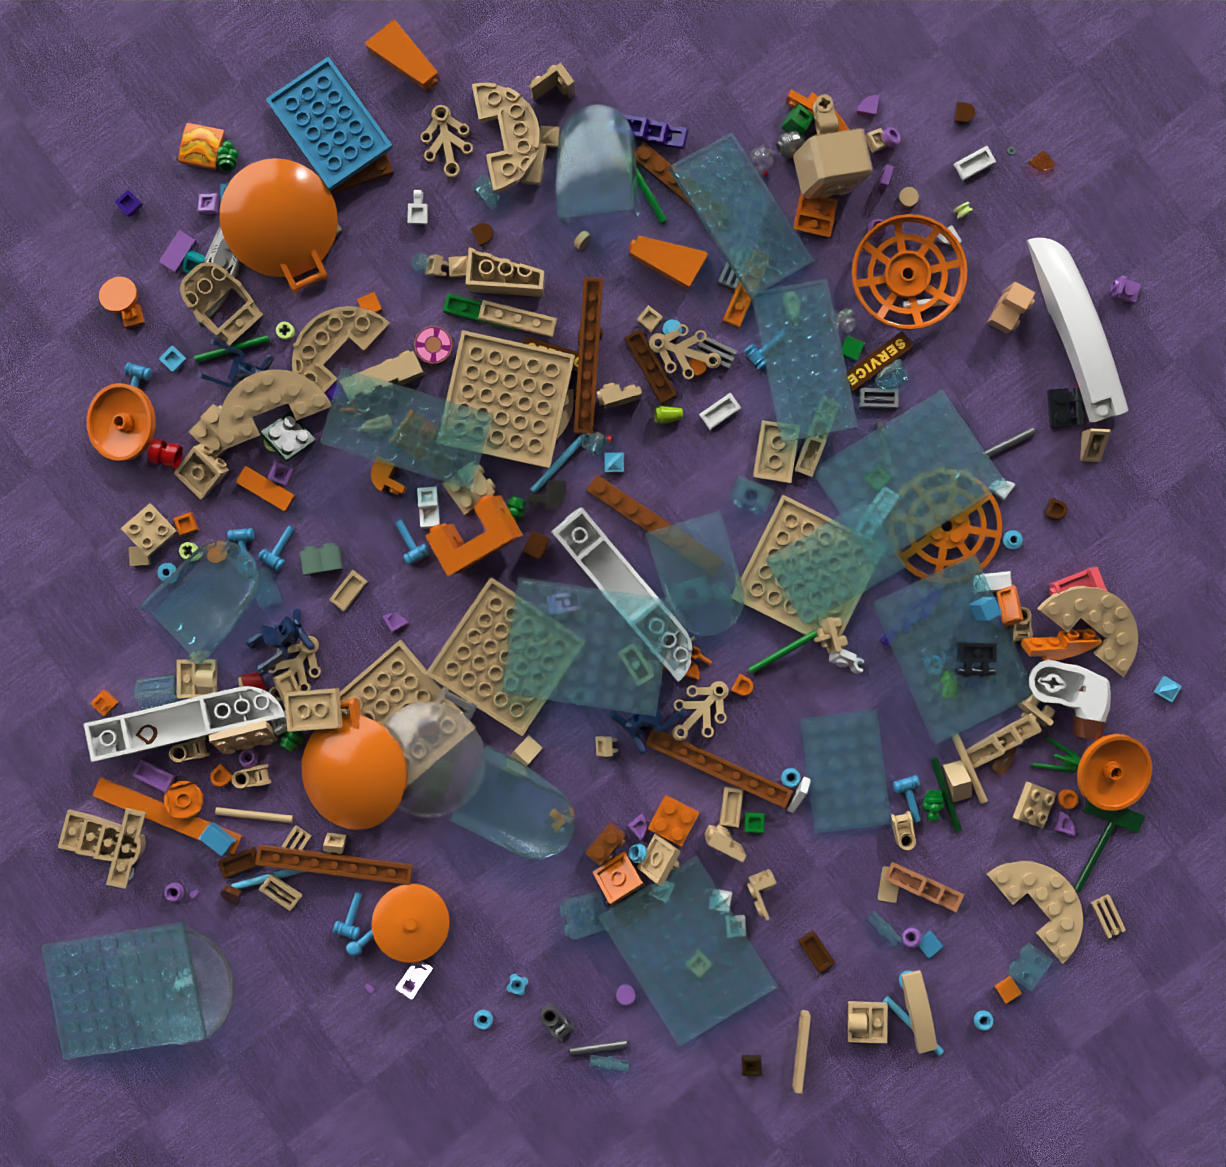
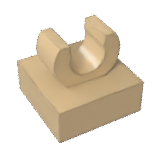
M431 255L428 258L425 275L430 277L446 276L447 273L441 271V265L448 266L449 263L442 261L443 256Z
M610 736L595 737L597 756H613V753L618 751V749L612 748V742H616V738Z
M327 833L323 844V851H327V853L335 852L341 855L347 841V835Z

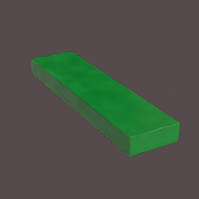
M447 293L443 313L517 332V329L479 320L482 302Z

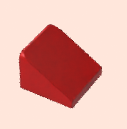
M260 673L240 675L244 687L249 686L266 690L264 677Z

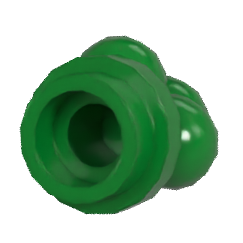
M224 141L217 150V164L222 171L231 172L237 165L239 152L234 149L231 141Z
M511 496L506 506L516 522V519L524 517L526 501Z
M304 730L284 732L280 745L293 752L294 749L298 748L297 744L303 743L304 736L302 732Z
M928 790L924 796L922 806L924 810L930 811L927 817L931 822L938 821V812L944 808V797L941 791Z

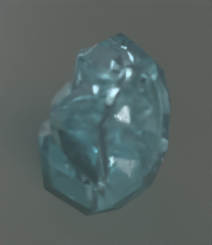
M486 174L481 175L473 183L472 190L490 208H496L499 205L500 196L498 193H494L491 179Z
M901 359L895 360L884 367L875 378L876 384L882 389H892L909 380L906 367Z

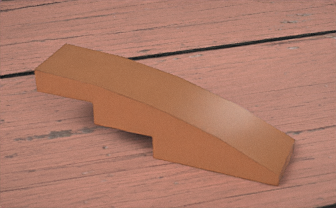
M891 862L884 878L907 891L940 904L956 913L964 897L963 893L895 862Z

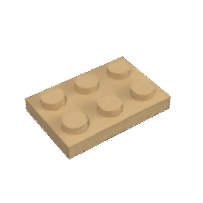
M762 420L753 478L791 483L800 426Z
M339 688L284 693L288 732L343 727Z
M266 720L209 734V741L223 754H232L240 749H252L254 746L261 744L269 745L273 741L279 740L274 729Z

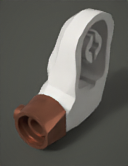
M1053 660L1042 661L1036 665L1028 677L1029 687L1035 698L1042 702L1060 703L1074 708L1073 736L1092 740L1102 738L1110 709L1111 690L1109 681L1077 665L1060 663Z

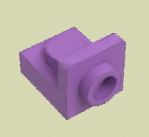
M1121 276L1112 283L1111 291L1113 292L1111 298L1134 304L1141 284L1126 280V276Z

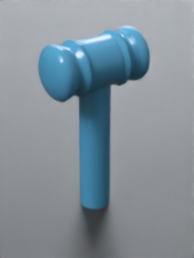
M782 331L760 350L752 344L745 349L744 354L747 355L754 366H757L758 370H762L768 364V361L763 356L786 339L788 335L785 331Z
M130 362L125 365V375L132 377L131 385L137 388L140 379L149 381L152 377L151 368L138 366Z
M402 520L395 523L410 550L408 554L403 555L407 565L411 566L413 563L415 564L417 561L430 555L429 548L425 544L418 547L415 545Z
M288 525L272 553L267 551V549H263L258 555V560L269 565L272 569L275 568L276 571H280L284 567L285 560L278 556L295 529Z
M252 528L229 530L227 533L228 541L230 543L238 542L241 574L249 573L246 541L254 540V530Z
M916 775L893 782V788L897 794L905 792L913 822L921 821L912 789L920 787V780Z
M355 892L345 923L335 922L333 926L334 934L338 933V935L348 937L349 939L352 938L353 940L358 938L360 928L352 926L363 894Z
M372 929L357 942H350L347 945L346 951L349 955L353 957L361 955L362 947L374 937Z

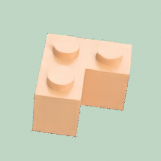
M1017 282L1012 283L1004 290L987 324L1006 334L1012 330L1015 331L1020 323V320H1018L1020 314H1024L1026 310L1032 307L1035 301L1032 299L1035 292Z

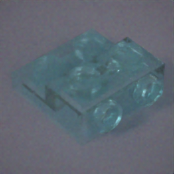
M597 890L585 895H576L560 900L559 913L561 917H564L566 923L563 925V931L570 939L576 940L609 929L601 891Z

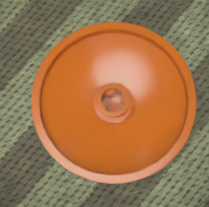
M115 383L104 387L93 398L87 413V432L92 445L101 455L117 461L132 460L140 456L153 439L156 426L155 412L150 399L142 390L133 385Z
M1124 734L1104 736L1088 747L1079 762L1077 770L1079 789L1087 801L1100 809L1109 811L1124 809L1141 798L1148 788L1152 777V760L1145 746L1136 739Z
M415 883L396 886L389 890L375 907L372 917L374 939L379 948L392 959L408 963L425 960L435 954L447 938L450 923L448 909L440 895L427 886Z

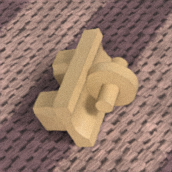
M830 617L818 620L820 628L817 629L819 636L814 638L815 642L821 641L822 647H826L828 653L842 651V648L848 645L845 635L839 637L836 630L842 628L841 619Z
M1030 694L1025 700L1019 701L1017 706L1024 711L1021 715L1022 718L1031 713L1038 725L1041 724L1045 727L1046 725L1051 726L1054 721L1051 719L1055 710L1048 705H1045L1041 711L1036 708L1041 700L1035 698L1034 694Z

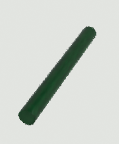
M938 757L931 758L930 760L954 831L959 832L962 828Z
M1107 823L1074 886L1075 891L1081 892L1116 826L1113 823Z

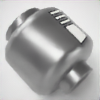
M793 130L779 136L776 142V149L780 156L790 159L793 158L796 151L806 141L803 135Z

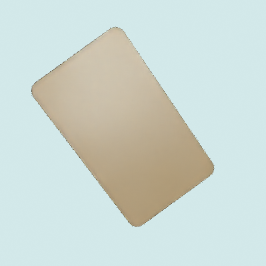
M883 866L877 899L896 903L899 886L884 879L889 867Z

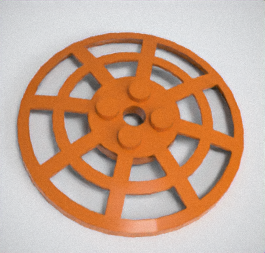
M906 214L888 218L868 231L855 251L851 276L855 294L869 315L892 328L916 330L932 326L941 321L956 307L965 290L968 270L963 248L948 228L932 218ZM902 223H920L933 228L927 238L914 234H903ZM894 224L895 236L884 241L877 249L868 242L878 231ZM939 233L951 244L957 256L956 260L946 262L942 252L933 243ZM905 241H915L921 243L922 246L918 252L906 251ZM897 242L898 253L891 259L881 253L886 247ZM864 249L872 255L868 265V278L857 280V264L860 254ZM928 249L936 255L939 264L929 265L924 257ZM876 260L886 266L884 276L873 277ZM959 267V285L953 298L943 292L947 284L948 270ZM903 270H910L912 278H904ZM941 272L940 286L936 289L929 285L931 274ZM886 283L891 291L886 300L879 294L875 285ZM870 286L874 297L882 304L877 314L867 305L860 293L859 287ZM925 291L933 296L927 303L918 307L916 296L921 292ZM897 296L908 298L910 308H900L892 304ZM938 299L949 304L937 317L926 322L922 321L920 312L930 308ZM888 310L900 314H912L915 324H897L884 319Z
M932 470L913 478L897 493L899 499L887 517L888 541L897 560L914 576L933 583H956L978 574L992 560L1002 536L1001 512L992 493L975 477L957 470ZM949 475L948 486H939L925 491L919 484L920 481L932 476ZM957 476L973 482L982 489L984 494L976 499L967 491L957 488ZM910 488H913L919 497L911 505L907 516L897 515L896 510L901 499ZM938 492H948L947 503L936 505L930 496ZM956 493L967 498L971 504L964 509L956 505ZM988 500L991 501L996 513L997 531L986 529V516L981 505ZM924 501L930 510L924 518L914 517L917 507ZM975 510L978 511L981 527L970 526L968 515ZM943 521H949L951 524V529L948 532L944 531L941 527ZM894 522L906 523V533L911 547L902 553L895 539ZM912 524L923 526L925 537L918 542L915 541ZM969 533L979 535V539L971 551H969L964 543ZM985 536L996 538L990 554L978 565L973 556L981 548ZM929 543L939 548L938 558L929 556L922 548ZM958 547L963 555L955 560H945L947 549ZM917 553L925 561L936 565L934 576L919 571L906 559ZM967 561L972 571L958 577L942 578L944 566H954Z

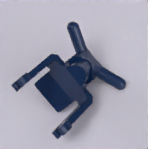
M212 339L210 344L241 355V357L235 356L228 378L232 382L228 383L201 372L198 377L231 388L235 386L236 380L242 381L255 373L268 370L274 360V356L268 354L261 367H257L243 362L245 358L243 351Z
M300 609L293 611V624L289 617H285L277 627L274 625H262L260 633L246 640V645L250 646L251 649L265 641L267 646L277 647L280 650L273 657L256 667V672L260 673V675H265L268 670L286 659L289 655L288 649L293 643L298 641V638L301 639L308 650L312 651L315 648V645L302 628Z
M661 680L636 701L635 707L639 711L632 715L628 721L614 711L609 714L612 720L630 733V737L633 739L641 755H645L647 750L639 734H643L649 727H653L655 731H662L687 712L685 708H682L662 725L658 724L664 717L650 699L646 700L643 704L641 702L664 684Z

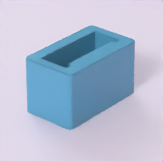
M982 597L969 604L975 619L979 621H989L1002 614L995 597Z
M214 822L209 824L199 837L203 843L220 856L226 855L237 841Z

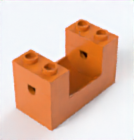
M486 495L477 501L479 504L473 508L484 525L486 532L467 543L463 542L454 524L447 525L443 523L429 529L430 533L425 535L447 576L466 570L523 536L501 496Z

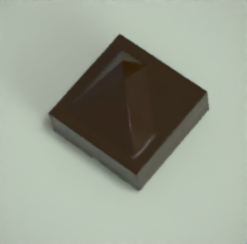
M742 1055L743 1076H762L761 1055Z

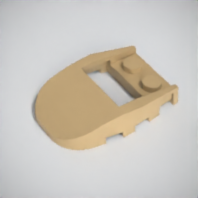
M205 262L197 265L181 282L180 294L182 299L191 309L197 320L227 342L228 345H231L263 316V313L259 311L242 284L216 263ZM233 288L244 299L246 304L218 328L204 313Z

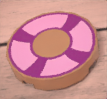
M428 326L422 329L417 334L414 342L418 357L425 363L434 365L446 361L451 355L453 342L449 333L438 326Z

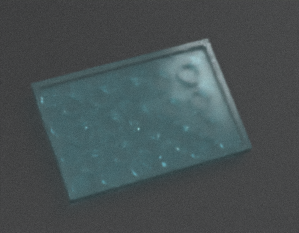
M867 500L862 501L765 558L804 625L906 567Z
M877 709L800 718L807 778L810 779L809 795L814 833L891 824Z

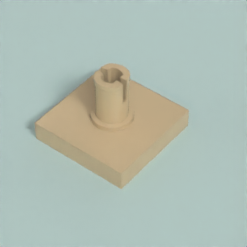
M654 834L646 849V858L642 863L638 864L637 868L656 884L663 886L670 871L676 872L677 869L673 866L679 867L677 858L681 851L661 836Z

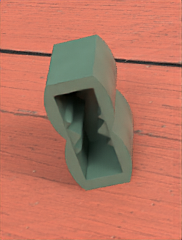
M335 543L323 544L324 548L316 549V546L304 547L305 551H300L303 574L308 575L344 569L340 546H335Z

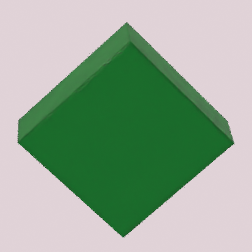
M847 335L839 354L857 361L864 342Z
M745 812L744 832L764 833L765 814Z

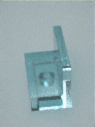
M270 566L247 572L259 608H268L283 602Z
M175 675L136 680L134 696L140 708H154L179 702L175 693L177 681Z

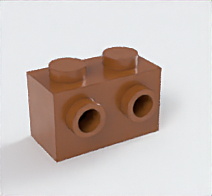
M610 820L587 847L585 854L599 866L603 862L606 864L613 856L611 852L615 848L619 849L626 841L623 839L625 832Z

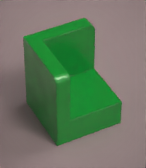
M799 104L788 113L781 129L786 133L795 130L801 135L807 130L814 115Z

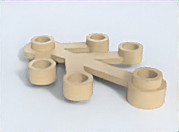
M438 105L432 110L433 120L426 131L421 133L420 138L424 144H430L433 140L432 134L440 126L441 133L430 149L424 153V157L428 163H433L436 160V153L443 144L447 161L444 166V172L447 177L453 179L459 176L460 168L454 162L451 143L462 149L463 154L467 156L473 153V146L471 143L464 142L449 132L447 124L457 129L462 137H467L470 130L467 124H462L451 117L448 107ZM440 113L445 114L443 118L438 117ZM462 128L467 129L465 133L460 132ZM425 135L430 136L429 140H424L423 137ZM466 146L471 147L468 152L464 151V148ZM433 154L434 156L432 159H428L427 155ZM454 168L456 169V172L454 174H450L449 170Z
M684 324L679 325L676 330L666 335L662 333L654 334L649 340L650 348L654 352L660 353L665 363V370L668 373L675 372L677 365L671 361L667 350L675 353L683 369V376L686 379L693 378L695 371L690 367L685 356L706 362V365L710 368H717L721 364V357L717 353L707 355L688 348L697 342L706 340L707 334L703 330L697 331L694 336L679 344L670 343V341L678 336L688 334L689 329ZM682 326L686 328V332L684 334H681L679 332V329ZM700 332L704 334V339L699 340L697 337ZM657 339H660L662 341V345L660 347L656 346L655 341ZM711 357L716 358L717 361L715 364L710 363ZM670 363L674 365V370L672 371L667 368ZM690 369L692 371L691 377L686 376V370Z
M313 636L308 637L315 645L314 650H308L302 641H300V644L291 645L288 652L300 651L295 659L281 661L276 665L274 671L270 669L268 672L275 673L280 669L289 668L294 675L297 672L300 691H303V684L307 685V691L311 690L303 664L306 657H308L310 665L309 675L311 677H319L322 672L321 668L317 665L315 656L319 648V642ZM314 668L318 670L317 675H313L312 670ZM276 686L272 687L269 694L277 701H281V697L275 695L277 691Z
M721 681L714 682L710 687L697 688L691 685L686 689L687 696L691 698L696 695H709L705 701L684 702L678 699L673 703V708L676 711L681 710L676 707L677 702L682 703V708L696 709L683 725L673 728L672 737L675 740L682 741L686 739L688 730L701 715L703 716L701 734L705 738L711 737L714 730L711 727L710 706L714 701L716 703L715 722L722 724L726 721L727 717L724 713L723 699L728 695V687ZM717 687L722 689V694L716 693ZM690 688L695 689L694 695L689 693ZM719 714L723 715V721H718L717 716ZM706 728L710 729V735H705L704 730ZM678 729H682V730H683V732H684V735H683V736H678V734H677V730H678Z

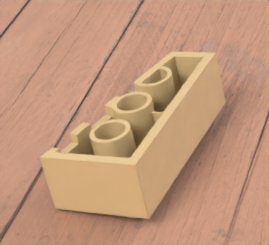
M470 247L468 250L466 273L468 292L544 297V270L521 263L517 264L505 258L494 257L492 254L478 252Z
M408 350L399 354V357L387 359L379 365L341 379L340 382L349 401L357 406L422 377L425 373L414 351L410 352Z

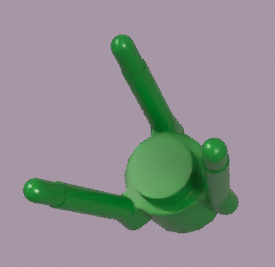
M1046 737L1049 742L1069 754L1065 757L1058 754L1054 755L1055 758L1063 761L1064 766L1032 763L1031 765L1039 768L1062 770L1071 773V771L1077 772L1081 757H1078L1076 752L1069 750L1052 738Z

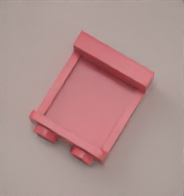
M1098 567L1088 568L1049 584L1051 588L1049 589L1050 596L1076 586L1097 587L1107 591Z

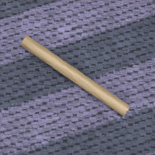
M954 731L950 735L972 781L980 803H985L988 800L958 731Z
M219 807L215 811V815L284 823L293 822V816Z

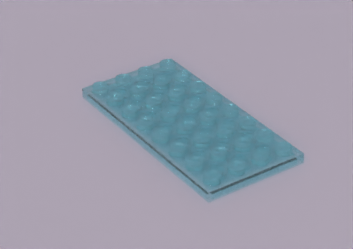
M732 132L670 165L668 168L750 298L814 261Z
M827 278L751 293L781 443L856 429L858 425Z
M341 368L320 443L471 489L493 414Z

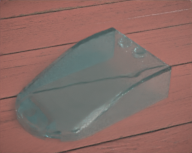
M590 105L581 108L567 119L561 129L557 152L556 192L558 218L564 225H569L568 218L611 212L631 210L636 217L640 216L634 134L627 119L612 107Z
M720 510L647 532L646 537L669 610L683 628L699 636H713L731 628L742 613L745 596Z
M229 541L207 543L193 552L138 608L151 613L190 654L187 658L189 662L201 665L228 637L254 600L260 582L258 565L253 556L238 544Z
M488 745L449 820L520 856L530 859H543L544 857L561 852L571 841L576 824L573 806L560 790L529 767Z

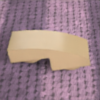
M540 144L535 163L522 178V183L541 185L544 173L543 164L547 152L546 144Z

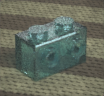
M1029 942L1022 947L1019 953L1020 956L1011 963L1007 974L1032 992L1053 962V959Z

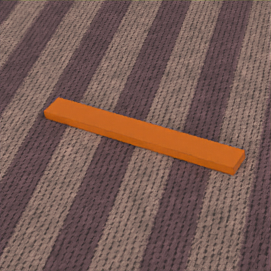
M103 777L99 778L92 795L125 810L131 808L147 812L145 818L200 840L199 837L208 825L211 824V822L197 816L185 820L174 818L166 811L163 802ZM221 827L237 840L228 851L231 854H235L243 836Z

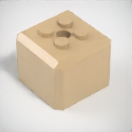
M863 129L813 136L793 155L801 193L806 199L848 194L866 180L873 171Z

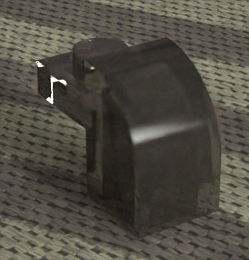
M547 480L546 495L527 494L526 502L531 503V507H542V504H546V512L558 509L566 498L567 481Z

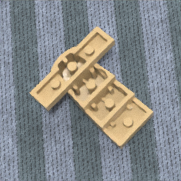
M127 808L121 825L104 818L69 809L66 814L58 848L75 851V854L94 857L93 859L112 861L106 885L126 889L132 866L142 857L145 851V835L141 832L147 812Z

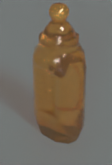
M1016 746L1005 751L1003 755L996 759L992 767L994 771L1001 775L1006 773L1015 759Z

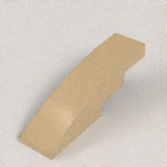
M823 396L821 397L794 468L795 471L813 476L840 403Z
M1030 713L966 749L973 768H976L1003 755L1005 751L1021 744L1023 740L1041 732L1042 729Z
M921 971L903 974L901 976L906 1009L909 1012L916 1049L919 1054L938 1049Z

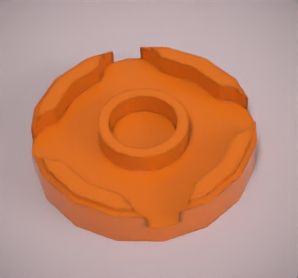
M125 277L109 279L99 291L100 303L108 312L113 314H120L119 312L130 311L138 300L137 287L130 279Z
M179 781L172 784L164 796L166 811L172 817L180 820L196 816L204 804V795L201 789L189 781Z

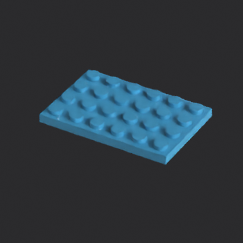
M329 56L266 98L267 103L330 191L393 149L390 141Z

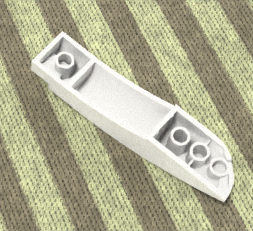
M1033 238L1027 240L1048 313H1050L1073 367L1089 422H1097L1127 412L1128 406L1104 330L1072 256L1065 247L1051 239Z
M583 508L575 510L551 532L679 682L691 664L692 644L688 633Z
M246 686L84 723L91 762L193 740L209 736L211 733L248 724L285 717V714L279 702L271 694L256 687ZM148 724L156 727L158 732L156 739L149 745L136 736L140 728ZM146 727L140 735L149 741L153 736V730Z

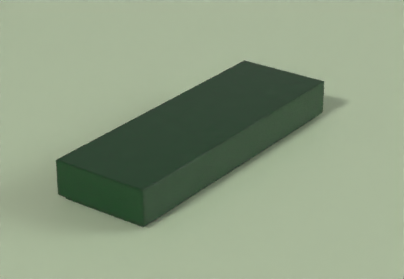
M1086 801L1082 810L1135 833L1139 832L1145 815L1128 808L1115 811L1103 810L1094 806L1089 801Z

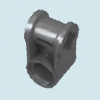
M548 1003L543 1006L541 1021L550 1030L554 1038L558 1042H562L564 1036L570 1031L573 1032L575 1030L574 1025L556 1005ZM547 1012H553L555 1016L552 1018H548L545 1016V1014Z

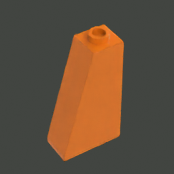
M395 19L365 42L367 50L372 55L426 91L428 88L431 89L438 84L440 79L438 72Z
M638 236L637 240L633 239L628 247V250H630L629 257L686 290L690 289L709 254L705 251L643 236Z

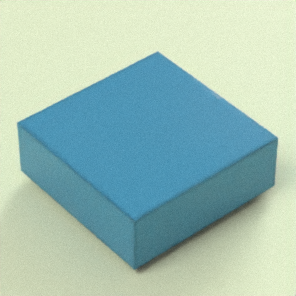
M930 930L922 936V941L919 945V948L928 958L944 947Z

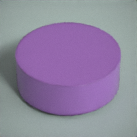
M888 127L882 132V139L888 147L893 148L900 143V135L896 129Z
M623 984L617 989L616 997L618 1002L623 1005L633 1003L636 994L631 985Z

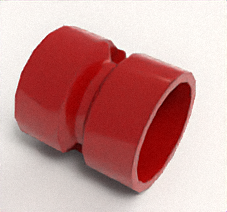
M154 438L148 449L147 460L154 464L160 465L163 463L165 467L177 469L182 459L183 447L174 443L167 444L166 441Z

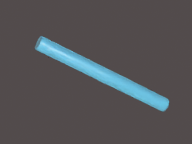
M583 433L531 487L535 494L587 439Z
M284 869L272 874L281 879L306 871ZM270 874L233 883L232 886L240 890L264 883Z
M889 996L885 997L883 1002H886L888 1007L911 1028L910 1017ZM937 1044L938 1049L933 1051L940 1056L944 1050Z

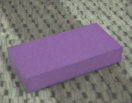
M179 230L159 262L177 273L184 262L185 254L193 249L197 241Z
M142 758L132 776L167 793L177 775Z

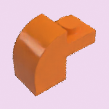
M378 455L371 469V480L374 486L382 492H385L387 486H389L388 491L399 495V493L405 495L408 489L406 486L391 479L398 465Z

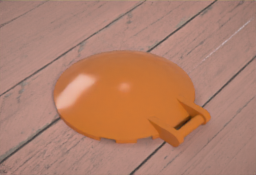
M286 159L261 160L239 171L226 187L220 204V226L224 239L232 253L243 264L258 273L273 277H286L294 294L298 293L300 289L322 279L324 281L329 279L321 261L328 254L334 243L337 233L338 216L333 196L323 180L306 166ZM318 267L320 272L295 283L294 277Z
M354 697L348 701L340 702L341 710L350 709V714L342 715L343 727L316 729L309 738L302 757V779L311 803L324 818L343 828L362 830L381 824L397 810L402 802L401 798L404 789L407 787V765L398 741L394 740L384 725L378 721L375 722L366 718L367 716H363L357 697Z

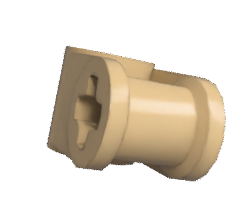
M820 95L812 107L817 134L823 135L838 132L839 123L835 114L833 100L829 95Z
M1021 607V611L1024 613L1023 621L1010 625L1009 639L1011 644L1016 643V641H1022L1023 638H1033L1032 615L1027 608Z
M206 736L173 746L169 752L170 758L175 762H182L209 756L210 752H207L205 744ZM178 748H182L184 751L182 758L177 755Z
M257 765L235 772L232 776L233 785L237 788H245L272 783L267 771L269 765ZM239 774L246 776V783L239 782Z
M910 811L896 816L891 814L890 821L896 844L904 850L913 849L916 839ZM904 836H909L910 838L907 845H902L901 839Z

